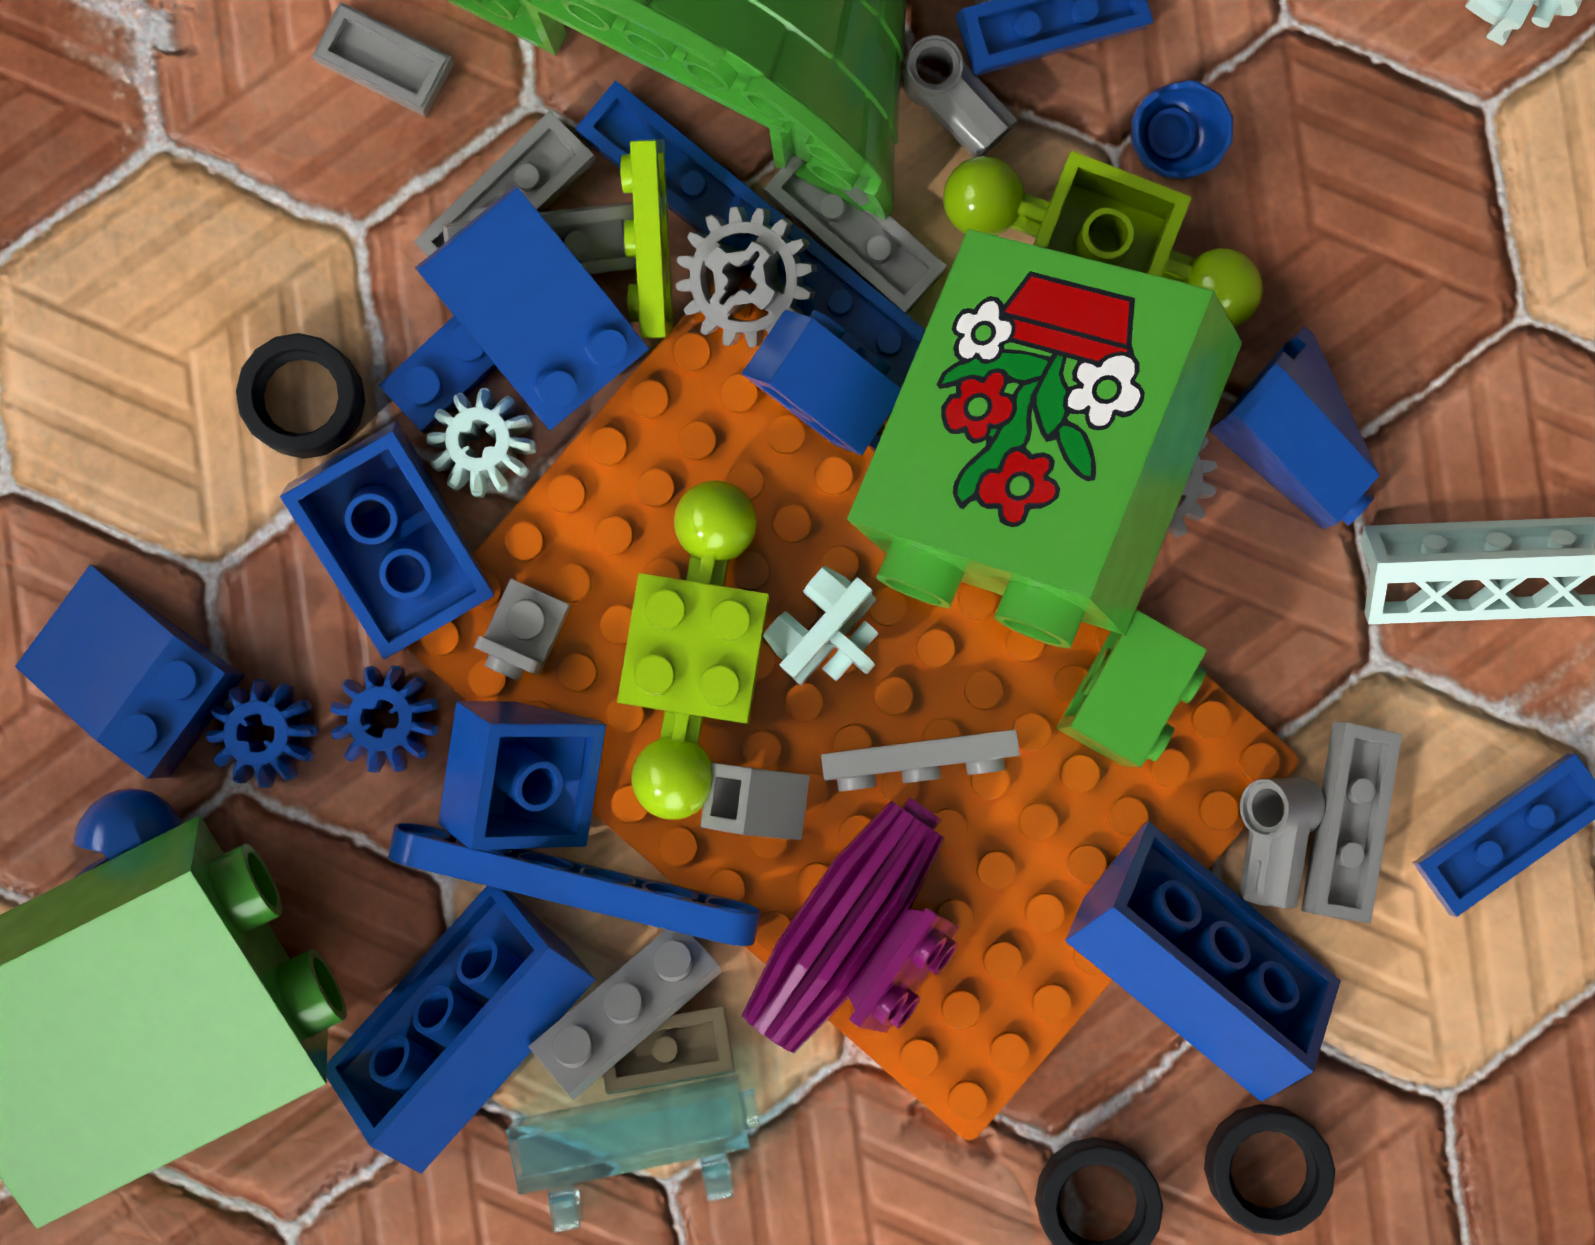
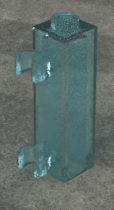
M739 1074L517 1118L508 1126L506 1133L518 1195L547 1189L550 1216L555 1233L581 1226L580 1221L584 1220L576 1183L700 1158L707 1200L713 1201L734 1196L733 1190H735L727 1152L750 1148V1129L761 1127L754 1088L742 1090Z

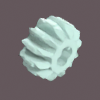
M486 388L479 390L476 407H472L470 401L463 393L460 392L454 395V404L460 413L453 418L445 410L438 409L434 417L443 426L447 427L446 433L432 432L427 434L426 441L430 446L446 449L431 460L430 463L433 469L440 472L453 468L448 476L447 485L456 491L462 488L470 479L471 494L476 498H483L485 496L489 478H491L494 486L500 493L505 494L509 492L510 484L504 473L510 468L518 476L525 478L529 473V469L521 461L517 460L516 456L517 454L529 455L537 451V444L533 440L517 438L533 426L531 419L528 415H519L511 418L517 403L510 396H505L494 407L492 392ZM486 429V432L496 441L495 447H485L482 457L478 458V454L468 446L469 440L480 439L481 430Z

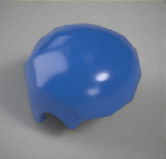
M1186 80L1153 90L1143 98L1142 103L1137 106L1131 119V147L1143 168L1168 180L1189 179L1213 170L1219 165L1233 142V115L1222 94L1197 81Z

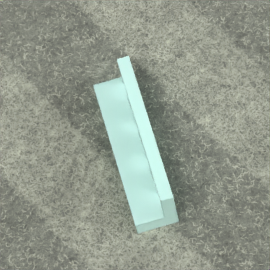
M1595 517L1367 525L1363 527L1361 548L1370 570L1364 610L1368 624L1595 616V594L1579 595L1573 590V588L1590 576H1595ZM1527 578H1544L1550 583L1529 597H1515L1510 592L1511 589ZM1464 580H1480L1485 585L1483 589L1469 599H1452L1446 594ZM1415 582L1422 588L1406 601L1385 602L1388 583Z

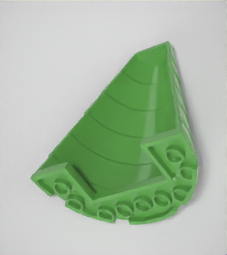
M447 0L554 56L557 55L567 37L564 27L566 25L768 127L775 168L780 170L783 167L786 169L791 157L794 155L805 161L794 173V177L827 194H836L846 204L862 212L865 209L886 220L888 215L891 216L893 212L894 144L898 143L900 75L905 48L906 0ZM853 187H856L866 194L870 202L859 206L842 190L851 191Z

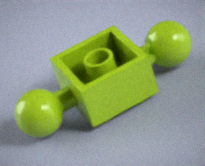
M1070 151L1050 202L1025 193L1022 181L1014 168L996 157L978 156L970 158L959 164L946 181L943 192L945 212L950 222L964 234H966L968 229L998 236L1011 228L1034 237L1033 245L1214 290L1234 328L1249 320L1261 302L1263 293L1262 278L1257 266L1245 254L1233 249L1217 248L1192 258L1172 250L1190 204L1191 196L1075 151Z
M713 480L695 485L683 495L676 507L674 515L675 533L681 546L690 554L686 580L638 573L617 703L664 711L660 739L651 742L640 752L633 765L631 779L632 788L639 803L651 814L668 820L683 819L697 813L703 808L708 798L712 782L710 764L712 762L705 750L698 745L703 717L749 724L769 606V595L767 593L724 587L728 561L738 557L748 548L754 538L757 526L756 512L749 497L740 488L725 481Z

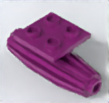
M910 797L902 808L893 801H890L836 856L776 942L742 1013V1017L746 1022L772 1042L794 1054L848 998L855 1009L849 1020L859 1028L887 1033L892 1025L899 1029L907 1022L920 1002L921 997L915 991L929 971L937 975L949 962L958 946V943L952 939L960 928L958 925L928 908L924 911L911 909L944 840L943 836L934 831L941 821L939 817Z

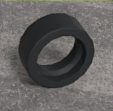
M301 333L277 336L256 348L241 368L236 388L239 415L251 434L281 454L302 459L328 455L347 443L360 425L366 402L362 378L351 360L324 339ZM304 359L317 362L329 370L336 381L338 401L335 412L326 424L315 431L298 434L285 431L273 422L266 410L264 395L267 382L278 368L288 362Z
M1258 1104L1236 1110L1218 1124L1207 1144L1204 1171L1211 1194L1233 1221L1254 1233L1281 1236L1300 1231L1322 1214L1333 1194L1336 1169L1329 1145L1313 1125L1284 1107ZM1264 1131L1280 1132L1295 1140L1303 1151L1307 1164L1306 1179L1298 1195L1286 1204L1272 1208L1256 1206L1244 1199L1235 1188L1231 1174L1233 1156L1239 1145L1251 1135Z
M1091 1137L1070 1142L1050 1157L1038 1177L1035 1203L1040 1224L1053 1245H1151L1160 1230L1163 1202L1158 1182L1138 1154L1118 1141ZM1097 1164L1113 1167L1126 1175L1134 1187L1137 1200L1134 1218L1127 1229L1115 1238L1104 1241L1084 1239L1071 1231L1063 1219L1060 1207L1062 1189L1069 1178L1080 1169Z

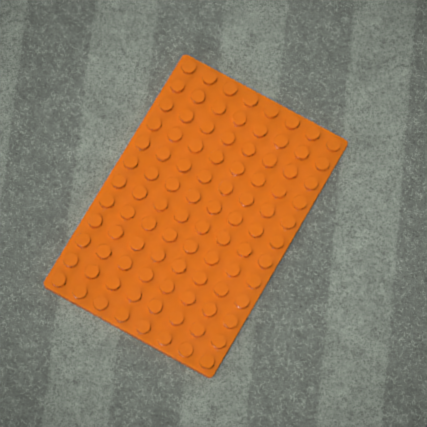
M736 269L742 276L741 283L738 286L740 288L739 291L753 287L756 288L757 285ZM714 282L709 287L712 296L716 292ZM748 303L734 317L742 320H758L769 314V312L765 309L761 310L753 303ZM702 312L691 315L685 314L672 328V332L667 337H664L473 553L495 596L406 648L466 701H515L595 719L605 723L606 730L592 812L675 886L737 900L758 908L761 911L755 942L753 945L745 947L765 965L776 942L836 856L890 801H893L902 808L910 797L939 817L941 821L934 831L943 836L944 840L911 909L924 911L928 908L960 927L952 938L958 943L953 956L937 975L931 971L928 972L915 991L921 997L918 1006L907 1022L899 1029L892 1025L887 1033L859 1028L849 1020L855 1011L849 998L828 1021L961 1138L973 1140L982 1133L1113 981L1069 945L1065 939L1085 895L1140 827L1150 821L1208 870L1246 826L1240 814V800L1243 791L1250 783L1258 779L1287 778L1297 767L1298 756L1294 750L1207 675L1192 700L1188 704L1180 701L1166 723L1175 729L1161 756L1155 762L1147 759L1142 767H1123L1056 729L1110 631L1081 621L1071 648H1061L1027 637L998 622L994 616L1003 595L961 582L951 607L943 608L909 597L880 582L876 577L886 553L847 520L875 452L868 446L861 456L833 445L744 377L742 372L760 347L749 348L744 333L741 334L736 345L726 346L723 345V328L720 327L712 334L704 335L700 332L706 316ZM765 329L763 330V334H764L763 341L765 340V338H766L767 335H768V333H767V331H766ZM890 415L877 432L879 437L882 436ZM718 480L731 483L740 488L749 497L754 506L757 517L754 538L741 555L728 561L724 587L767 593L769 595L764 632L785 611L808 631L811 630L825 612L803 593V590L823 566L846 577L851 583L858 577L872 589L873 592L871 594L877 599L874 605L846 635L849 639L864 621L879 633L863 651L876 664L868 674H865L852 663L842 676L835 681L822 669L838 651L834 648L801 686L781 668L779 664L783 660L776 655L763 637L749 724L703 717L698 745L705 750L712 763L810 775L802 840L741 835L701 828L703 808L683 819L668 820L659 818L648 812L639 803L632 788L631 776L635 760L648 744L660 739L664 717L663 710L617 703L638 573L686 580L690 554L684 550L677 539L674 529V515L683 495L689 489L702 482ZM510 578L571 605L541 675L524 670L520 681L484 666L489 654L474 648L479 635L485 636ZM1006 730L1017 731L1020 756L1005 757L1006 770L967 775L966 763L940 766V779L903 783L901 771L876 774L877 787L838 791L837 779L824 781L821 754Z

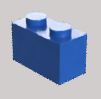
M784 310L742 372V375L830 443L862 456L893 410L901 390L898 385L886 377L891 369L890 366L865 348L859 347L856 352L841 341L845 330L821 312L813 310L809 316Z

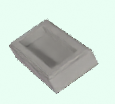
M342 2L339 3L312 55L317 64L426 118L455 64L451 56Z

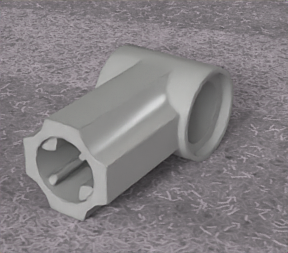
M934 35L924 37L913 45L908 53L902 75L903 89L909 99L920 106L926 107L972 157L987 154L1015 126L1018 120L981 80L973 75V72L963 62L962 53L951 40ZM924 60L938 61L948 71L949 78L940 84L926 83L919 77L916 66Z
M1306 777L1258 779L1248 785L1243 791L1240 800V814L1244 824L1249 829L1239 895L1243 896V900L1261 906H1274L1284 909L1295 908L1298 905L1309 832L1314 831L1322 823L1325 814V799L1316 783ZM1281 801L1284 803V814L1281 809Z

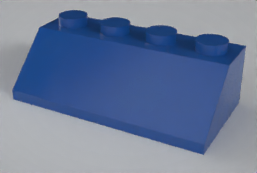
M1148 821L1140 827L1085 895L1065 941L1262 1102L1314 1072L1341 980Z
M486 886L327 1062L326 1078L370 1147L422 1174L529 1055L531 1050L528 1046L559 1021L596 979L570 947L509 891Z

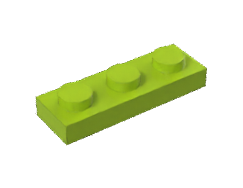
M664 139L630 141V154H622L620 163L623 193H633L634 219L625 220L624 245L626 257L636 258L637 284H629L628 314L630 322H639L640 338L667 337L672 332L674 324Z

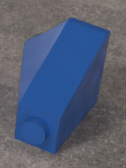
M1303 326L1284 344L1209 431L1322 529L1338 524L1340 520L1350 525L1374 499V496L1367 489L1380 474L1315 335L1307 327Z

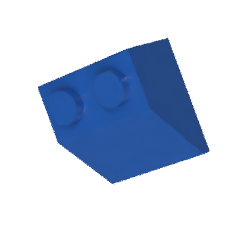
M456 701L438 824L470 850L586 847L606 724L599 720L515 701Z

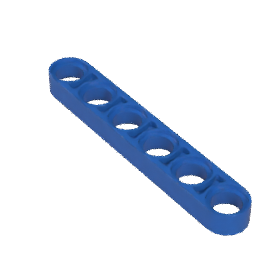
M395 824L388 854L390 860L405 866L736 946H751L754 944L761 911L755 906L737 900L526 849L470 850L447 830L421 824Z

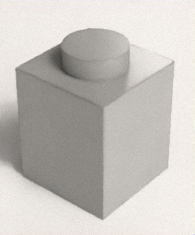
M710 763L712 782L708 798L703 805L701 828L741 835L802 840L810 775Z

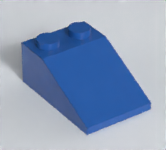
M517 186L511 188L415 267L549 430H552L649 350L610 298Z
M398 421L391 423L289 482L280 495L281 500L383 659L390 657L495 596L491 585L432 476Z
M91 564L15 665L25 677L94 740L147 779L171 777L213 720L214 716L211 710L216 705L223 706L229 698L228 691L232 687L238 686L245 676Z

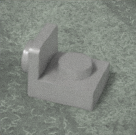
M510 578L485 636L479 635L474 648L489 654L484 666L517 681H520L524 670L541 675L571 605Z

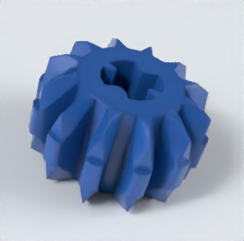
M392 665L387 672L385 681L377 667H366L363 676L366 689L360 683L347 679L342 684L345 693L353 699L351 705L342 702H333L331 704L330 711L336 715H346L348 723L332 729V738L347 739L353 737L354 740L346 748L344 757L348 761H356L367 752L366 767L369 772H380L385 764L386 757L395 772L404 771L407 769L408 763L405 749L419 759H423L429 754L427 746L417 738L420 733L431 736L439 735L441 729L439 725L423 722V714L434 712L440 708L439 701L434 698L417 701L418 696L425 690L427 681L422 677H415L404 686L405 671L403 667ZM390 702L394 707L389 710V713L398 714L399 722L396 728H385L383 734L380 735L377 731L382 728V725L373 724V715L375 710H386Z
M255 679L253 681L251 695L242 687H232L228 693L235 709L216 705L211 710L212 715L216 719L225 722L224 730H211L206 735L208 742H225L226 748L214 758L215 764L218 767H225L236 762L233 770V781L239 784L247 783L255 774V780L259 788L273 787L276 772L286 781L297 778V767L291 757L305 762L312 761L315 752L301 744L302 737H315L320 734L318 725H301L300 719L308 715L313 709L310 701L301 700L290 705L294 696V687L282 683L272 693L271 686L266 679ZM263 725L274 726V740L254 741L252 736L253 727H262Z

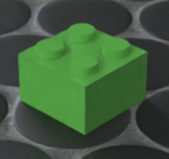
M1136 610L1126 636L1110 631L1056 729L1123 767H1142L1147 759L1154 762L1157 761L1169 743L1175 729L1166 723L1175 706L1180 701L1188 704L1206 676L1207 669L1199 664L1207 649Z

